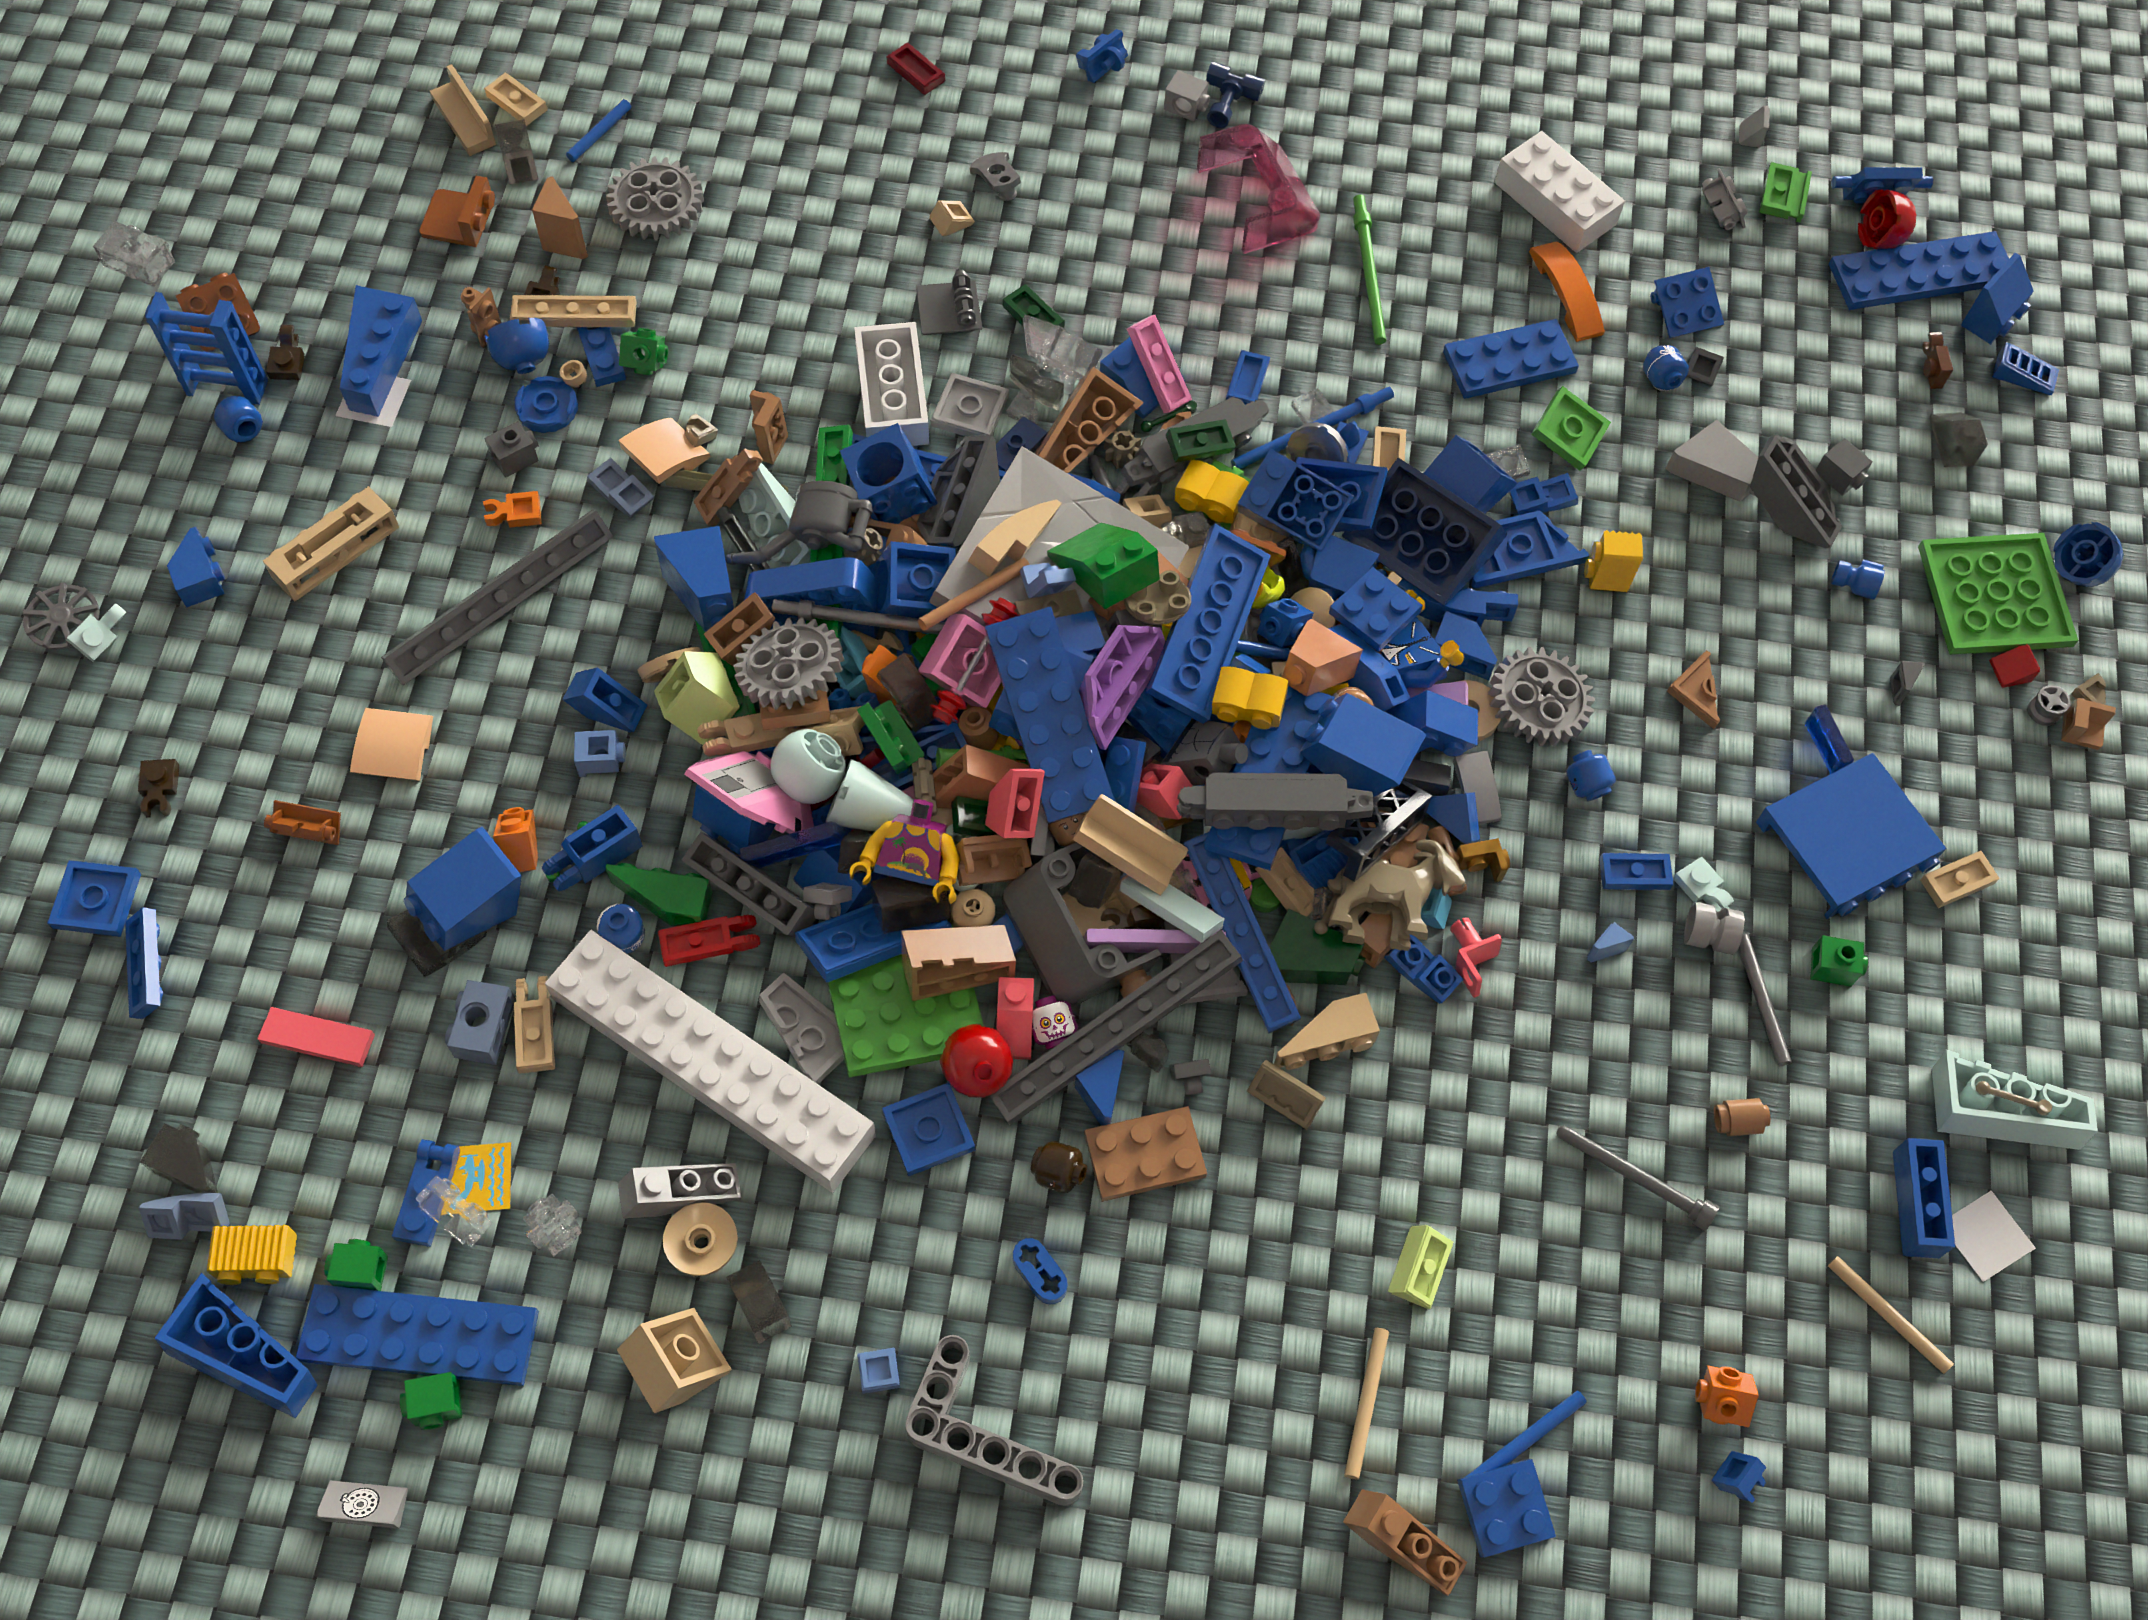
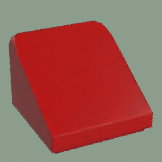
M2028 644L2014 648L1989 660L2002 688L2032 682L2040 672V667Z

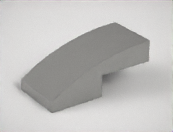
M1481 751L1455 756L1453 764L1462 790L1461 794L1475 792L1478 824L1501 821L1497 786L1488 752Z

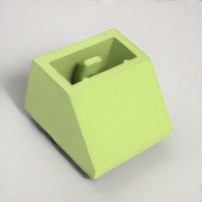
M684 651L654 690L664 718L702 745L714 738L702 739L699 737L697 729L700 725L713 720L723 722V720L730 719L739 709L737 697L733 692L718 653Z

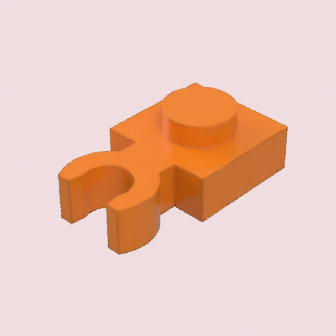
M538 491L506 494V502H500L496 499L483 501L486 512L496 511L493 514L484 515L487 526H497L507 520L509 528L541 524V506Z

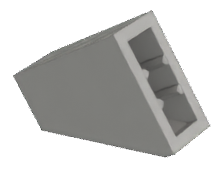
M1715 420L1673 451L1666 470L1737 501H1742L1750 494L1755 496L1750 485L1758 456L1718 420Z

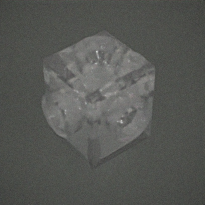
M551 1194L546 1199L541 1198L529 1207L527 1215L523 1217L529 1230L524 1234L538 1250L545 1246L554 1257L560 1251L572 1245L577 1236L582 1233L575 1220L580 1214L566 1198L560 1203Z

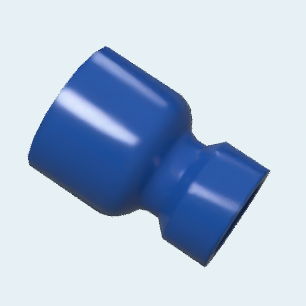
M1864 559L1858 568H1853L1851 563L1839 560L1835 567L1831 584L1840 587L1847 585L1855 595L1875 600L1885 574V570H1883L1884 565Z

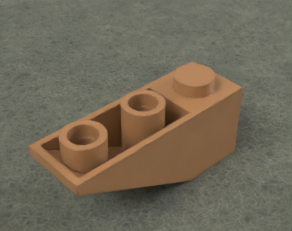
M1362 1489L1343 1521L1345 1525L1369 1545L1444 1595L1449 1596L1467 1564V1561L1387 1494Z

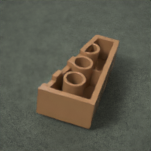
M1092 367L1077 384L1035 454L1064 472L1069 473L1144 402L1098 369Z

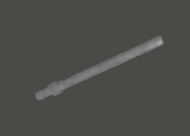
M774 599L772 604L773 613L796 615L798 619L803 617L804 620L808 621L818 618L939 635L946 623L940 622L923 631L918 624V618L815 605L814 601L802 599L800 602Z

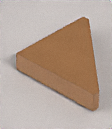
M1706 650L1669 686L1667 692L1711 728L1715 729L1720 722V718L1717 715L1714 675L1711 672L1709 658L1711 653Z

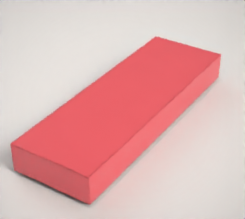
M271 1007L258 1040L261 1044L363 1067L375 1034L372 1030Z

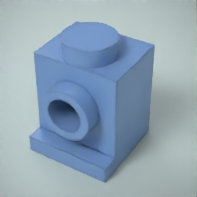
M616 730L575 732L574 763L579 777H586V774L619 772V763L626 761V748L624 742H619Z

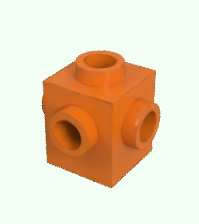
M1707 1366L1704 1380L1699 1379L1695 1389V1400L1700 1402L1703 1418L1721 1425L1729 1423L1744 1427L1750 1426L1759 1396L1753 1375L1739 1372L1731 1367L1717 1368Z

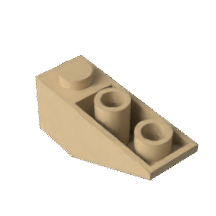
M1362 993L1332 1001L1278 1051L1274 1065L1279 1068L1286 1067L1287 1070L1302 1067L1306 1064V1061L1319 1058L1320 1061H1327L1337 1057L1340 1052L1352 1049L1353 1052H1361L1372 1047L1380 1029L1367 994Z

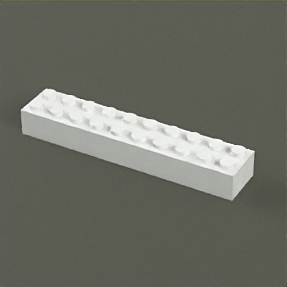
M592 930L586 934L545 982L553 1000L832 1193L876 1137L874 1122Z

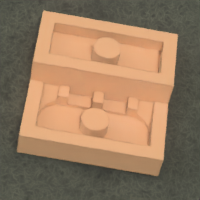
M672 418L649 423L619 439L621 449L658 484L680 469L692 471L710 458V453L701 445L694 447L688 441L685 430Z
M365 708L354 745L350 772L420 781L424 750L429 749L433 716Z

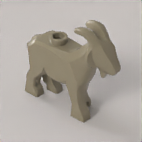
M1420 840L1416 842V848L1427 852L1414 854V860L1423 861L1418 866L1405 868L1392 865L1388 861L1380 859L1355 882L1343 876L1344 867L1335 879H1329L1327 882L1331 891L1340 894L1335 900L1328 926L1341 925L1343 942L1364 944L1365 933L1358 923L1361 915L1365 911L1374 914L1391 915L1392 934L1390 948L1409 951L1411 948L1410 935L1420 940H1427L1428 938L1427 926L1421 919V909L1427 901L1432 887L1437 890L1442 889L1443 896H1446L1449 891H1461L1464 888L1465 879L1455 860L1436 841Z

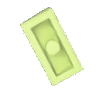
M1428 1225L1412 1226L1409 1229L1388 1291L1397 1297L1431 1309L1454 1242Z

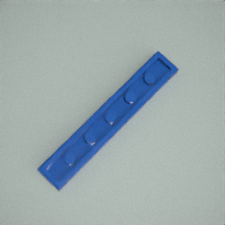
M1207 832L1183 843L1188 849V856L1213 911L1224 918L1222 931L1226 932V937L1242 956L1243 961L1238 964V967L1269 1034L1301 1020V1016L1229 858L1204 849L1209 833Z

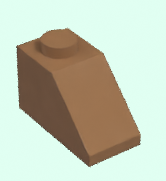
M754 592L705 632L704 635L721 659L734 667L738 663L736 654L744 653L741 645L752 644L750 636L756 635L760 637L763 635L761 629L764 627L770 631L775 617L758 594Z

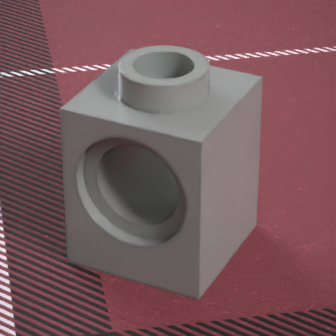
M1177 70L1165 89L1164 110L1195 122L1200 112H1205L1209 105L1210 96L1207 95L1209 82Z

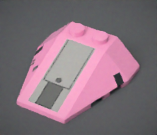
M742 751L698 761L685 772L684 775L739 814L763 825L766 822L776 824L775 830L781 833L786 831L793 838L801 842L813 844L816 836L810 804L800 803L780 789L771 774V758L764 753L758 751L754 755Z

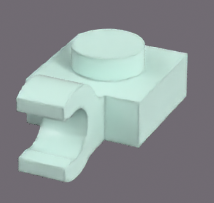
M114 604L99 621L90 614L66 640L89 660L94 662L117 638L110 630L124 617L126 611L117 604Z
M1703 857L1678 871L1673 878L1693 902H1699L1703 899L1707 904L1714 905L1717 912L1722 908L1730 909L1728 906L1734 902L1732 896L1727 891L1719 889L1724 881Z

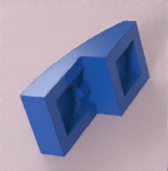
M1568 473L1541 482L1538 476L1521 481L1509 492L1518 515L1536 511L1546 513L1578 505V496Z

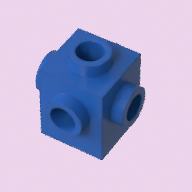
M1289 598L1268 603L1260 614L1261 622L1257 634L1268 639L1267 642L1273 646L1285 648L1293 645L1306 622L1312 619L1314 612Z

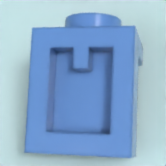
M1049 563L1026 565L1020 569L1029 599L1062 592L1076 581L1072 568L1058 569L1057 566H1051Z

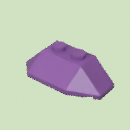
M1118 625L1084 676L1079 693L1088 723L1100 749L1106 750L1152 677L1165 644V638L1160 627Z

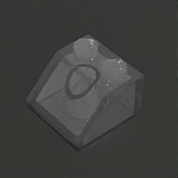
M1026 314L1023 318L1027 355L1038 360L1037 367L1052 374L1054 370L1060 372L1058 378L1072 385L1075 384L1076 380L1080 381L1092 367L1096 368L1103 350L1060 326Z

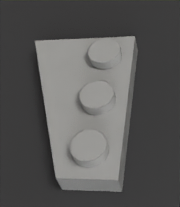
M783 972L759 995V1002L804 1075L819 1084L844 1060L835 1015Z

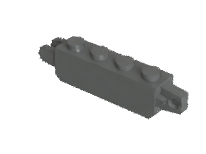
M1231 397L1144 439L1142 445L1136 451L1134 459L1124 465L1121 473L1126 478L1130 487L1144 482H1148L1150 486L1159 482L1167 484L1175 479L1179 472L1185 470L1191 461L1175 463L1165 435L1170 428L1226 419L1235 446L1240 448L1252 439L1250 435L1261 424L1262 418L1268 414V404L1258 399L1245 405L1241 399ZM1222 455L1210 456L1193 460L1204 461L1208 458L1215 460L1221 457Z
M1212 773L1206 778L1205 786H1184L1177 798L1179 799L1177 810L1180 816L1187 819L1188 817L1191 819H1204L1205 826H1214L1217 829L1249 827L1261 830L1267 827H1284L1288 830H1298L1303 827H1317L1322 830H1335L1337 828H1345L1346 820L1372 817L1373 813L1372 792L1347 788V780L1340 774Z

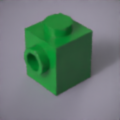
M1822 935L1812 947L1811 980L1852 987L1867 971L1868 957L1864 955V942Z
M349 1239L348 1244H334L333 1253L329 1254L326 1258L324 1274L332 1286L381 1291L388 1256L380 1247L371 1246V1243L368 1241Z
M452 1372L404 1381L405 1393L400 1394L401 1413L403 1417L407 1416V1419L416 1427L420 1426L421 1430L437 1429L444 1425L443 1421L462 1418L459 1380Z

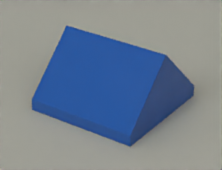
M845 836L816 842L793 878L794 882L803 891L804 887L823 882L852 886V900L840 903V915L863 907L890 883V880L884 874L874 872L875 866L870 867L871 880L867 885L862 883L867 875L865 871L859 870L855 872L854 878L850 879V868L854 863L861 862L859 860L861 852Z

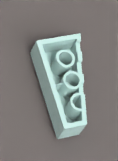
M1947 1049L1932 1068L1938 1132L2081 1150L2098 1132L2094 1099L2048 1083L2045 1086L2028 1081L2027 1076L2015 1072L2009 1075L1991 1069V1064L1976 1060L1974 1063L1959 1058V1053ZM1980 1081H1986L1990 1087L2037 1102L2043 1099L2047 1100L2052 1104V1111L2044 1116L2040 1115L2035 1108L1989 1093L1980 1095L1976 1091V1085Z

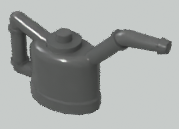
M811 481L801 484L797 489L796 501L788 529L763 548L760 547L759 551L727 554L726 563L730 565L760 564L770 561V558L796 539L806 544L812 550L828 547V545L835 544L849 551L857 552L865 542L864 535L869 517L873 512L872 504L866 499L857 500L858 493L853 488L841 483ZM852 513H857L852 533L848 536L847 532Z

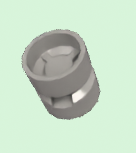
M1693 902L1685 923L1684 944L1703 949L1708 945H1712L1713 951L1735 955L1743 935L1744 913L1727 908H1722L1717 912L1714 905Z

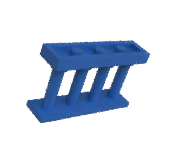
M155 292L151 305H148L146 308V321L153 330L186 395H194L198 382L238 386L246 399L252 404L260 405L268 378L232 301L219 300L215 312L205 315L172 311L163 294ZM179 325L209 328L213 334L181 331ZM188 344L219 348L223 354L194 351L190 349ZM198 364L228 367L232 373L202 370Z

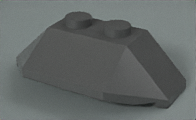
M1776 434L1770 436L1758 457L1750 485L1751 490L1783 533L1825 549L1830 548L1842 525L1839 518L1835 516V507L1826 484L1794 440L1780 437Z
M992 435L965 436L960 442L961 446L952 452L936 470L931 487L938 504L921 513L916 523L928 545L957 546L963 544L998 487L1000 476L996 443Z

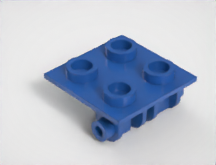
M1710 267L1654 280L1656 289L1654 292H1651L1650 299L1653 304L1661 305L1669 338L1724 325Z

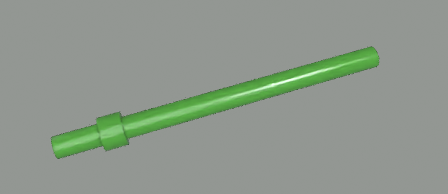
M1359 194L1353 198L1355 215L1353 216L1354 228L1358 231L1374 342L1377 345H1381L1387 340L1370 228L1372 227L1371 215L1366 209L1365 196Z

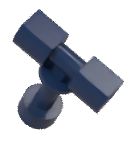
M1212 61L1207 71L1206 81L1209 82V85L1220 88L1222 98L1219 103L1212 104L1207 114L1208 122L1214 127L1225 128L1232 117V111L1229 108L1232 101L1239 99L1241 96L1259 101L1266 80L1248 73L1245 78L1231 74V67Z

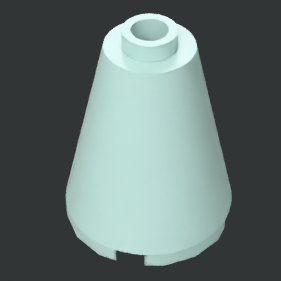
M851 759L838 792L833 799L826 822L835 826L875 832L884 822L893 821L899 814L910 816L914 799L859 761Z

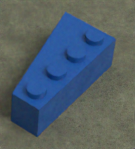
M356 285L340 390L349 411L379 417L422 323L414 297Z
M202 1273L155 1337V1340L167 1355L295 1419L317 1387V1383L310 1371L279 1342L268 1335L256 1321L247 1316Z

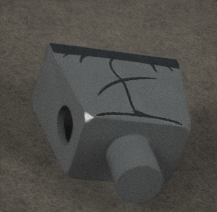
M1192 718L1161 764L1179 766L1193 786L1204 785L1206 778L1212 773H1229L1234 764L1245 763L1248 758V748L1244 743H1240L1233 729L1228 724L1207 721L1202 724Z

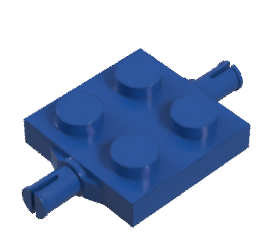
M1864 167L1855 175L1834 176L1831 180L1832 189L1843 188V200H1854L1855 203H1865L1871 194L1880 189L1894 190L1905 195L1915 188L1931 189L1933 186V177L1923 176L1922 167Z

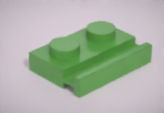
M1771 162L1767 169L1759 213L1784 219L1793 217L1797 218L1796 222H1801L1805 212L1812 171L1802 173L1799 172V168Z

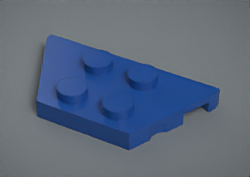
M1541 511L1496 520V522L1502 525L1507 536L1488 562L1472 577L1471 585L1475 589L1583 564L1589 559V553L1584 548L1579 551L1568 541L1569 535L1561 528L1554 526L1551 520Z

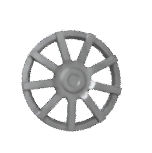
M60 583L59 586L49 588L43 592L38 591L36 593L37 596L22 613L24 615V631L35 644L48 649H64L73 645L67 640V643L51 644L56 631L63 632L65 639H67L70 635L69 630L83 622L78 619L77 615L93 612V617L99 620L100 610L97 600L88 589ZM66 592L77 593L67 604L65 603ZM59 593L57 604H53L47 598L53 594ZM84 597L92 604L74 609V606ZM40 602H43L49 610L42 611L35 610ZM31 617L46 618L31 627ZM50 626L43 641L35 636L36 632Z

